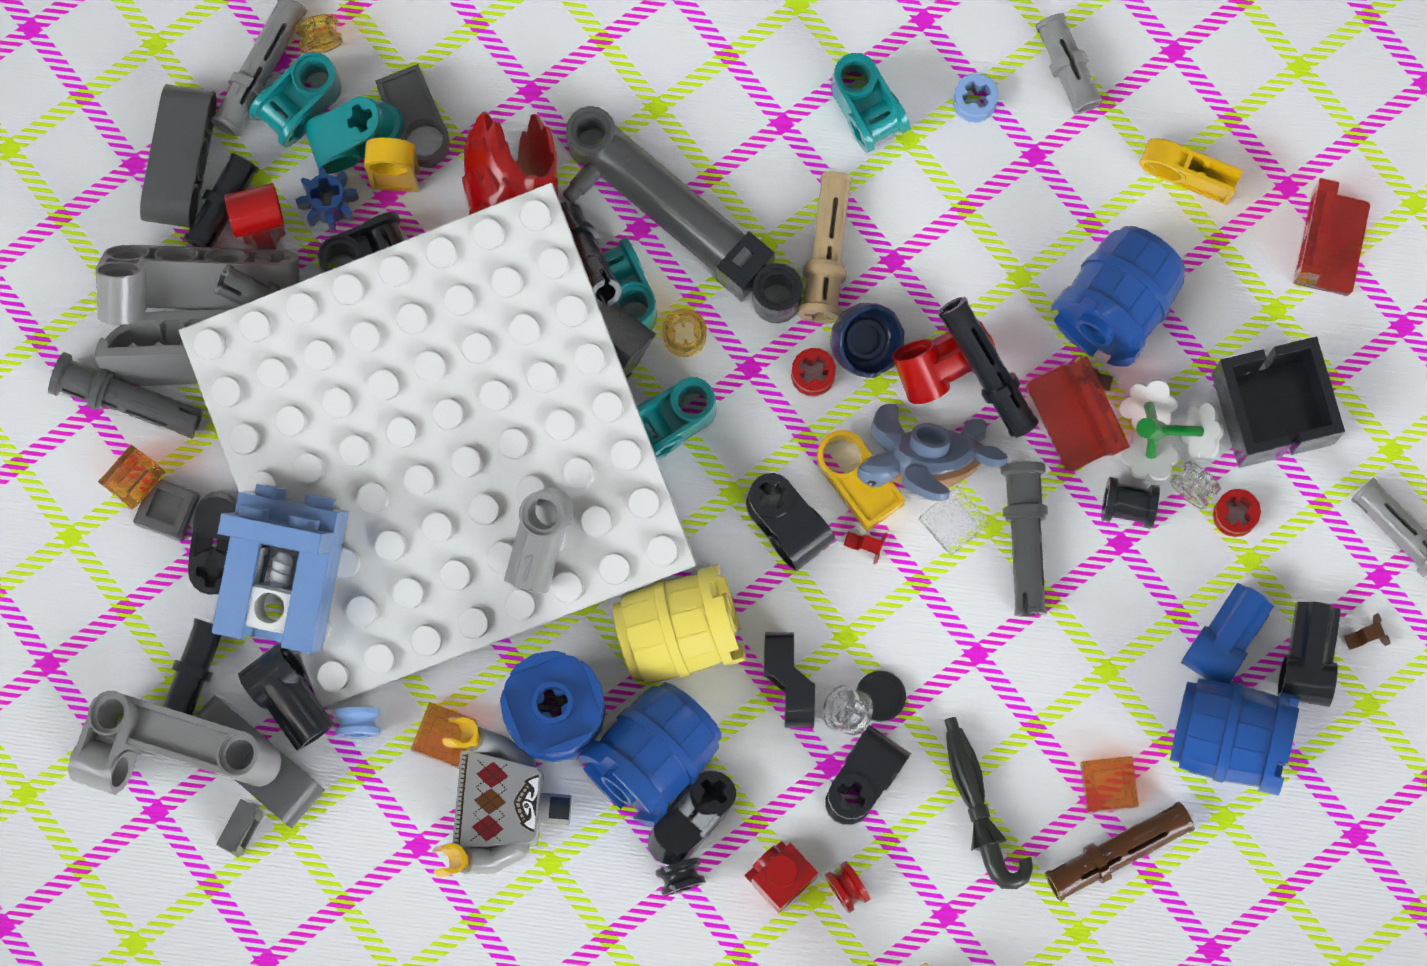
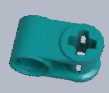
M310 52L303 54L273 84L266 87L255 98L250 106L249 114L256 120L262 119L279 135L278 142L283 147L295 144L305 135L304 124L309 119L324 113L340 96L341 81L333 63L322 53ZM323 72L328 74L327 81L320 88L311 89L305 87L307 78L313 73ZM277 111H280L287 119L283 118Z
M850 53L838 60L832 77L831 91L845 115L856 141L864 152L868 153L874 150L875 143L897 131L903 134L911 130L904 108L898 98L890 91L876 64L870 57L862 53ZM856 72L866 79L867 85L860 89H851L843 83L841 77L847 73Z
M359 96L352 98L350 101L329 112L309 119L304 124V130L318 171L323 166L327 174H332L349 169L365 158V146L368 140L374 138L399 139L404 123L402 114L394 105L383 102L377 103L371 98Z
M625 237L619 240V246L603 253L613 275L621 286L622 293L615 304L622 309L625 305L632 302L645 305L647 308L645 314L636 319L653 330L657 319L655 296L645 278L643 268L632 244Z
M688 377L680 380L658 396L637 405L657 461L674 451L682 442L708 427L713 422L717 412V404L712 387L705 380L698 377ZM690 394L702 395L707 400L705 409L698 414L683 412L680 409V404ZM646 424L650 425L658 438H654Z

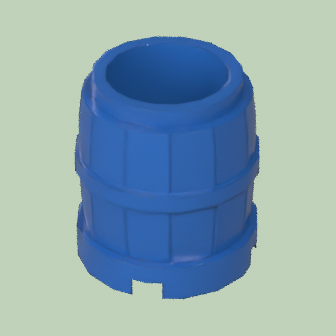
M1124 226L1120 230H1115L1101 242L1094 253L1084 260L1081 264V270L1072 285L1065 288L1051 305V311L1058 310L1059 312L1054 322L1065 337L1086 354L1093 357L1097 350L1111 356L1107 364L1128 367L1135 362L1145 348L1147 337L1168 316L1169 308L1184 284V263L1168 243L1148 230L1136 226Z
M553 650L535 653L518 663L505 682L500 698L502 717L507 731L517 747L533 758L549 762L574 759L596 741L602 732L606 709L601 683L589 665L563 652ZM553 690L557 697L566 696L568 703L561 707L562 714L560 716L552 717L549 712L540 713L538 705L545 701L544 692Z
M1199 678L1197 683L1187 681L1169 761L1179 763V769L1212 778L1215 782L1223 783L1225 781L1240 785L1256 786L1259 792L1279 796L1284 781L1281 775L1283 766H1286V763L1288 764L1301 696L1283 692L1276 696L1265 691L1246 687L1245 684L1238 682L1232 684Z
M667 682L662 683L660 686H651L629 707L623 709L616 716L617 720L605 732L600 741H594L578 757L579 761L589 762L583 770L597 788L620 809L627 804L639 810L633 819L648 827L655 826L668 812L667 805L689 784L693 785L697 781L699 773L718 751V742L722 739L721 731L711 716L687 693Z

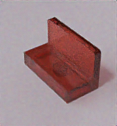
M1320 178L1311 193L1293 284L1349 296L1354 289L1370 203L1364 200L1337 195L1340 182Z
M1087 356L1077 357L1026 383V389L1066 471H1074L1103 456H1113L1130 447Z

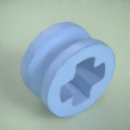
M973 73L965 76L955 88L953 105L956 113L968 122L979 123L987 120L992 116L998 102L999 92L996 84L990 77L983 74ZM968 89H973L976 94L985 92L988 95L985 96L984 107L979 108L975 102L968 105L964 102L967 100Z
M345 707L336 709L335 718H338L341 723L335 729V736L339 738H371L380 736V728L375 725V719L380 717V709L375 707Z

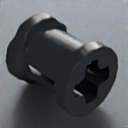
M1109 477L1103 497L1101 520L1110 522L1112 518L1141 522L1143 528H1153L1158 509L1160 486L1151 485L1147 489L1120 484L1118 478Z

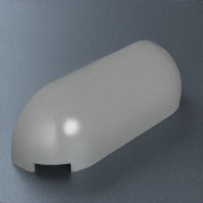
M231 309L145 312L143 318L139 321L122 324L105 339L101 337L95 351L97 365L100 369L114 372L115 378L135 385L198 384L178 330Z

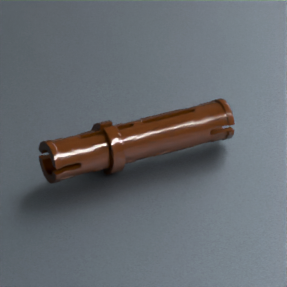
M1178 801L1166 810L1132 826L1130 829L1098 846L1090 843L1083 847V854L1051 871H1046V880L1056 898L1061 902L1066 897L1098 880L1104 884L1112 879L1111 873L1152 853L1154 850L1184 834L1193 832L1195 830L1193 821L1184 805Z

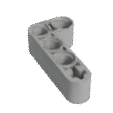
M156 245L113 246L104 251L95 268L98 320L114 325L130 324L143 318L147 308L233 309L241 305L214 293V287L219 275L221 274L226 277L223 269L228 264L264 284L271 281L279 285L281 290L299 283V257L294 252L269 249Z

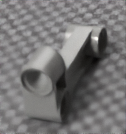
M108 690L95 697L89 706L88 715L79 740L70 755L68 773L70 779L74 782L116 795L127 785L138 755H141L142 750L247 783L251 786L261 787L272 782L278 775L281 767V756L273 744L248 732L156 705L117 691ZM124 711V717L121 723L117 726V719L119 715ZM253 750V759L245 768V758Z

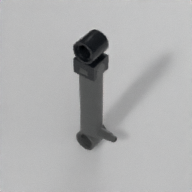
M587 106L578 109L571 115L566 128L568 148L572 158L584 167L563 191V196L569 202L573 203L581 195H585L596 181L602 177L716 273V281L741 302L752 291L753 307L760 318L769 323L779 324L789 321L796 315L798 306L801 303L803 285L795 269L786 264L774 263L775 252L750 231L744 234L621 131L614 124L613 118L607 111L600 107ZM595 129L602 132L604 138L598 144L587 145L579 140V136L586 130ZM777 284L786 287L791 295L787 300L777 303L768 300L764 295V291L769 286Z

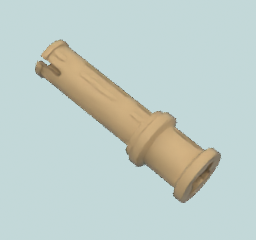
M828 171L823 172L820 178L821 188L812 260L807 261L806 265L803 266V277L807 279L804 304L798 306V316L801 319L821 324L835 323L842 313V310L838 308L841 283L846 281L847 271L841 263L846 227L849 189L852 182V177L846 173Z

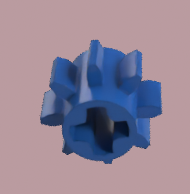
M322 166L319 168V175L311 181L302 177L300 181L306 191V196H300L295 200L298 209H311L307 215V222L310 227L315 226L321 221L328 224L329 229L333 232L336 229V222L343 218L351 221L354 219L348 203L357 201L359 196L354 188L343 189L348 182L346 172L342 171L334 177L327 174ZM332 192V204L323 206L321 203L324 198L323 194Z

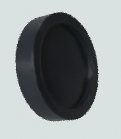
M874 671L867 674L859 682L855 693V701L858 710L867 719L875 722H887L897 717L902 711L906 701V691L901 680L894 674L887 671Z

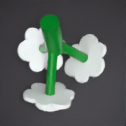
M1153 379L1146 385L1142 382H1135L1130 386V395L1125 396L1120 401L1119 410L1123 417L1131 419L1132 427L1137 430V433L1134 434L1132 443L1126 444L1121 449L1120 457L1124 464L1132 467L1131 473L1134 477L1142 479L1149 476L1155 481H1164L1170 477L1172 466L1179 461V453L1176 449L1172 448L1170 436H1180L1182 442L1188 444V453L1193 458L1202 456L1203 458L1211 459L1217 455L1219 441L1224 435V426L1218 420L1219 412L1214 404L1205 403L1201 407L1191 406L1187 412L1188 420L1184 421L1182 425H1170V413L1177 409L1178 402L1173 395H1169L1170 389L1164 380Z

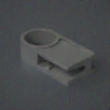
M419 64L376 80L377 89L383 103L394 105L402 114L404 125L399 139L407 141L411 132L422 126L434 127L443 135L442 145L436 152L425 156L417 155L419 166L427 168L442 162L449 153V135Z

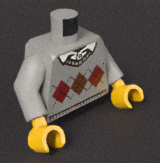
M450 717L448 719L449 722H454L460 726L461 736L459 740L443 738V744L450 748H468L470 751L461 750L453 841L452 843L435 847L432 850V853L443 852L449 859V867L434 870V874L440 878L459 872L465 874H494L525 858L529 847L538 846L540 823L570 824L572 795L543 793V771L536 768V762L533 757L517 747L508 737L477 727L470 718Z

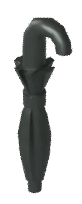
M957 718L945 719L948 759L952 778L963 801L969 808L968 814L971 822H973L971 851L980 850L990 879L1001 889L1017 890L1030 881L1033 871L1032 857L1019 860L1020 867L1018 872L1011 873L1007 870L999 843H1003L1007 839L989 819L988 806L984 804L983 774L976 754L963 729L959 728Z

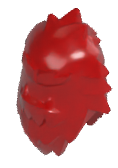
M486 111L477 117L473 128L468 133L464 147L465 175L462 177V184L469 208V215L549 183H553L558 196V178L556 177L557 154L550 127L543 124L539 115L532 114L527 132L522 131L519 141L518 160L516 159V161L510 153L508 141L506 142L499 121L493 122Z

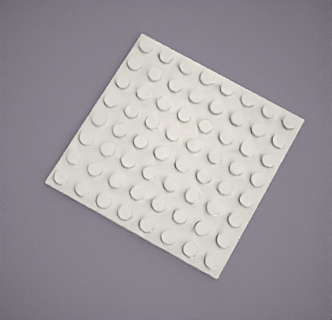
M553 183L178 330L238 491L255 492L257 483L285 488L287 489L285 498L304 502L305 494L336 499L334 508L349 511L323 649L312 654L299 652L315 697L322 707L329 706L697 566ZM547 487H553L566 492L571 498L574 514L565 530L549 591L542 593L515 587L504 581V577L520 523L519 508L523 500L530 494ZM540 499L538 501L535 511L537 518L541 523L553 526L558 517L556 506L547 499ZM271 546L270 556L276 555L278 552L273 550ZM273 547L279 551L289 552L290 554L297 556V558H292L293 566H295V568H292L291 576H293V578H290L289 585L293 586L299 552L279 547ZM270 556L268 566L272 565V560L270 559ZM278 596V598H279V600H280V603H281V606H282L283 611H284L283 601H282L281 598Z

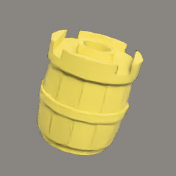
M719 564L701 568L698 570V574L656 581L652 585L622 595L621 602L613 604V617L618 640L627 668L634 681L643 679L648 684L678 677L682 679L693 675L695 672L721 663L728 666L746 660L744 643L737 644L734 633L741 628L725 576L720 577L721 567Z

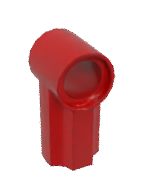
M274 183L225 194L226 208L235 238L242 237L246 245H252L257 249H277L279 240L286 235Z
M979 321L980 325L984 329L985 333L991 340V343L996 350L992 336L987 332L983 323ZM950 332L933 340L920 339L912 341L898 348L892 355L907 399L912 404H924L942 397L950 390V382L973 371Z

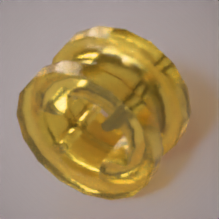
M321 14L298 22L295 26L297 36L303 37V40L299 43L301 52L304 54L310 52L325 53L339 47L343 43L341 33L335 31L339 25L337 17L332 14Z
M685 308L675 310L669 314L663 323L662 330L665 347L678 357L696 355L703 349L706 343L707 326L703 317L698 312ZM681 322L682 327H685V322L695 325L693 335L696 339L692 343H688L686 338L684 339V344L675 341L676 330L674 326L677 323Z

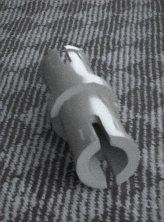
M1064 13L1054 14L1037 23L1036 30L1039 32L1052 60L1049 68L1053 77L1060 78L1073 107L1074 114H1082L1096 108L1103 100L1101 95L1098 94L1086 67V64L1089 62L1084 50L1078 49L1066 23Z

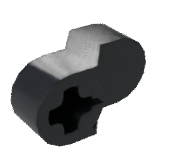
M222 491L211 492L205 495L199 502L193 519L188 575L193 587L199 592L208 595L219 594L230 536L217 534L221 513L235 512L237 503L236 498ZM214 539H217L216 547H213Z
M765 632L764 677L785 693L784 727L814 728L815 683L794 667V632Z
M705 771L699 774V778L693 785L689 784L668 808V812L653 826L648 836L649 852L656 860L666 865L687 860L702 845L711 832L725 819L735 802L736 789L731 779L722 772Z

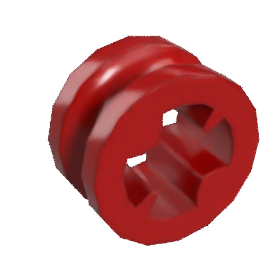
M809 348L801 351L792 363L791 380L793 386L806 396L817 397L825 394L831 389L835 381L836 365L834 359L828 352L820 348ZM817 362L823 364L822 375L827 376L823 381L814 378L808 383L803 380L805 370L800 369L803 364L806 363L811 367Z
M1229 490L1221 496L1214 506L1213 521L1217 529L1224 535L1234 538L1243 537L1250 533L1260 520V503L1247 490ZM1232 501L1234 507L1239 502L1244 504L1248 509L1244 514V518L1248 523L1240 525L1239 519L1234 524L1230 523L1226 519L1230 511L1226 504Z
M845 861L840 865L841 870L838 873L833 874L829 871L824 876L841 905L848 913H851L855 910L854 904L856 902L863 901L866 903L871 898L856 872Z

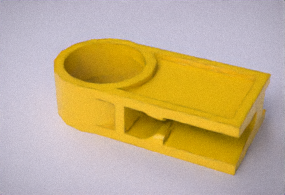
M374 138L366 142L364 168L372 190L419 191L415 174L420 173V166L413 143L396 138Z
M1160 138L1148 140L1139 161L1140 167L1150 175L1224 205H1228L1234 195L1235 187L1244 171L1175 142Z
M836 430L827 434L821 441L817 451V465L821 474L827 478L864 530L868 532L902 508L906 500L892 481L880 487H871L864 484L857 477V470L865 459L873 455L857 434L847 430ZM837 440L853 443L861 454V460L857 468L849 473L841 474L831 471L826 466L823 456L824 449L830 443Z

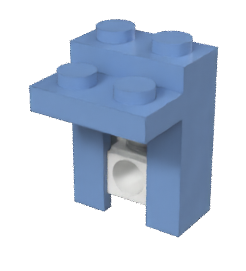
M257 483L255 492H238L235 512L221 513L217 534L230 536L212 633L237 639H244L245 635L281 642V648L309 654L322 651L349 511L334 508L336 502L334 498L305 494L304 502L285 498L287 491L285 488ZM271 546L273 550L278 552L276 555L270 556ZM273 547H279L299 552L293 586L289 585L290 578H293V576H291V570L292 568H295V566H293L292 558H297V556L292 555L289 552L279 551ZM269 556L272 560L271 566H268ZM267 566L270 570L269 576H266ZM270 593L278 595L284 604L283 615L278 621L269 618L264 610L265 599Z

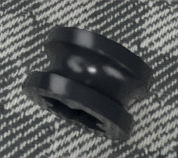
M699 858L683 860L655 871L657 878L663 879L665 883L663 889H661L663 896L681 893L706 883L705 877L697 873V867L700 865Z

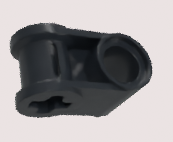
M387 212L377 215L357 227L324 240L318 252L321 274L332 270L328 265L332 258L337 255H348L357 260L387 248L384 238L389 246L405 241L398 227L401 222L398 213Z
M767 473L757 477L752 483L746 499V511L769 539L778 555L791 569L798 571L836 540L834 533L825 520L806 503L785 477L776 473ZM762 491L768 496L775 492L780 495L777 503L778 509L772 504L766 507L759 504L763 495Z
M869 725L845 759V765L828 790L825 797V808L828 815L834 822L841 825H854L861 822L872 809L884 790L887 791L912 753ZM851 789L856 790L859 793L856 802L861 808L854 804L848 810L840 806L842 796L838 791L847 794Z

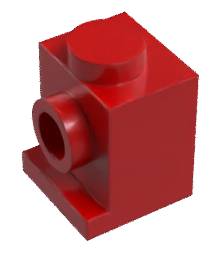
M781 841L776 846L773 845L752 865L753 868L744 877L779 914L817 879L819 873L791 842L786 846Z

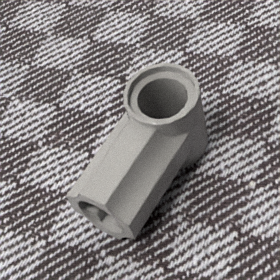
M547 487L530 494L523 500L519 508L520 523L504 581L528 591L542 593L549 591L565 530L574 514L572 500L566 492L559 488ZM540 499L551 501L557 508L558 517L553 526L545 525L537 518L535 511Z

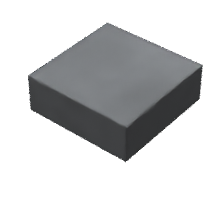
M151 476L133 523L136 526L182 542L200 499V494Z
M240 799L216 845L238 858L242 856L263 818V812L256 806Z

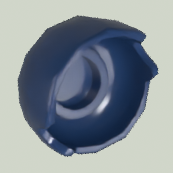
M858 303L842 311L833 324L830 347L834 358L843 369L857 376L876 378L881 373L894 367L892 355L898 348L904 345L905 331L893 310L877 303Z

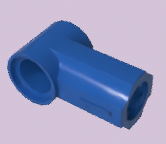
M1237 583L1208 627L1205 625L1198 634L1181 663L1205 679L1230 683L1248 655L1246 652L1247 647L1262 628L1274 606L1269 603L1265 596L1253 588Z

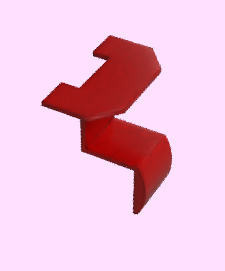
M848 531L843 545L857 551L863 549L874 553L873 564H877L888 532H885L879 540L866 534L860 536Z

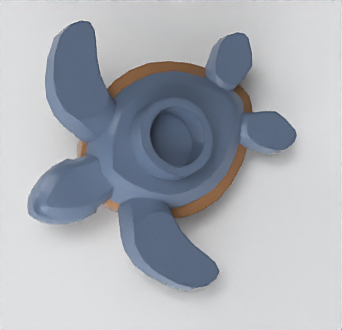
M885 404L876 411L871 424V432L877 442L888 453L876 454L865 459L858 467L857 477L864 484L871 487H880L892 480L921 497L932 501H943L949 499L950 490L948 487L963 481L982 465L991 467L1006 465L1008 456L997 447L984 446L980 443L986 436L987 426L986 421L983 419L969 420L964 425L961 433L947 430L937 424L922 423L906 434L898 421L897 404Z

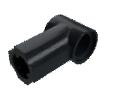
M1298 601L1296 603L1289 652L1283 658L1279 674L1278 696L1280 692L1301 696L1300 702L1330 707L1337 683L1338 665L1333 661L1341 609L1335 608L1331 604L1314 601Z
M280 642L238 673V678L247 694L258 706L263 709L267 708L296 751L302 750L315 742L335 725L304 680L307 677L302 665L289 649L281 648Z

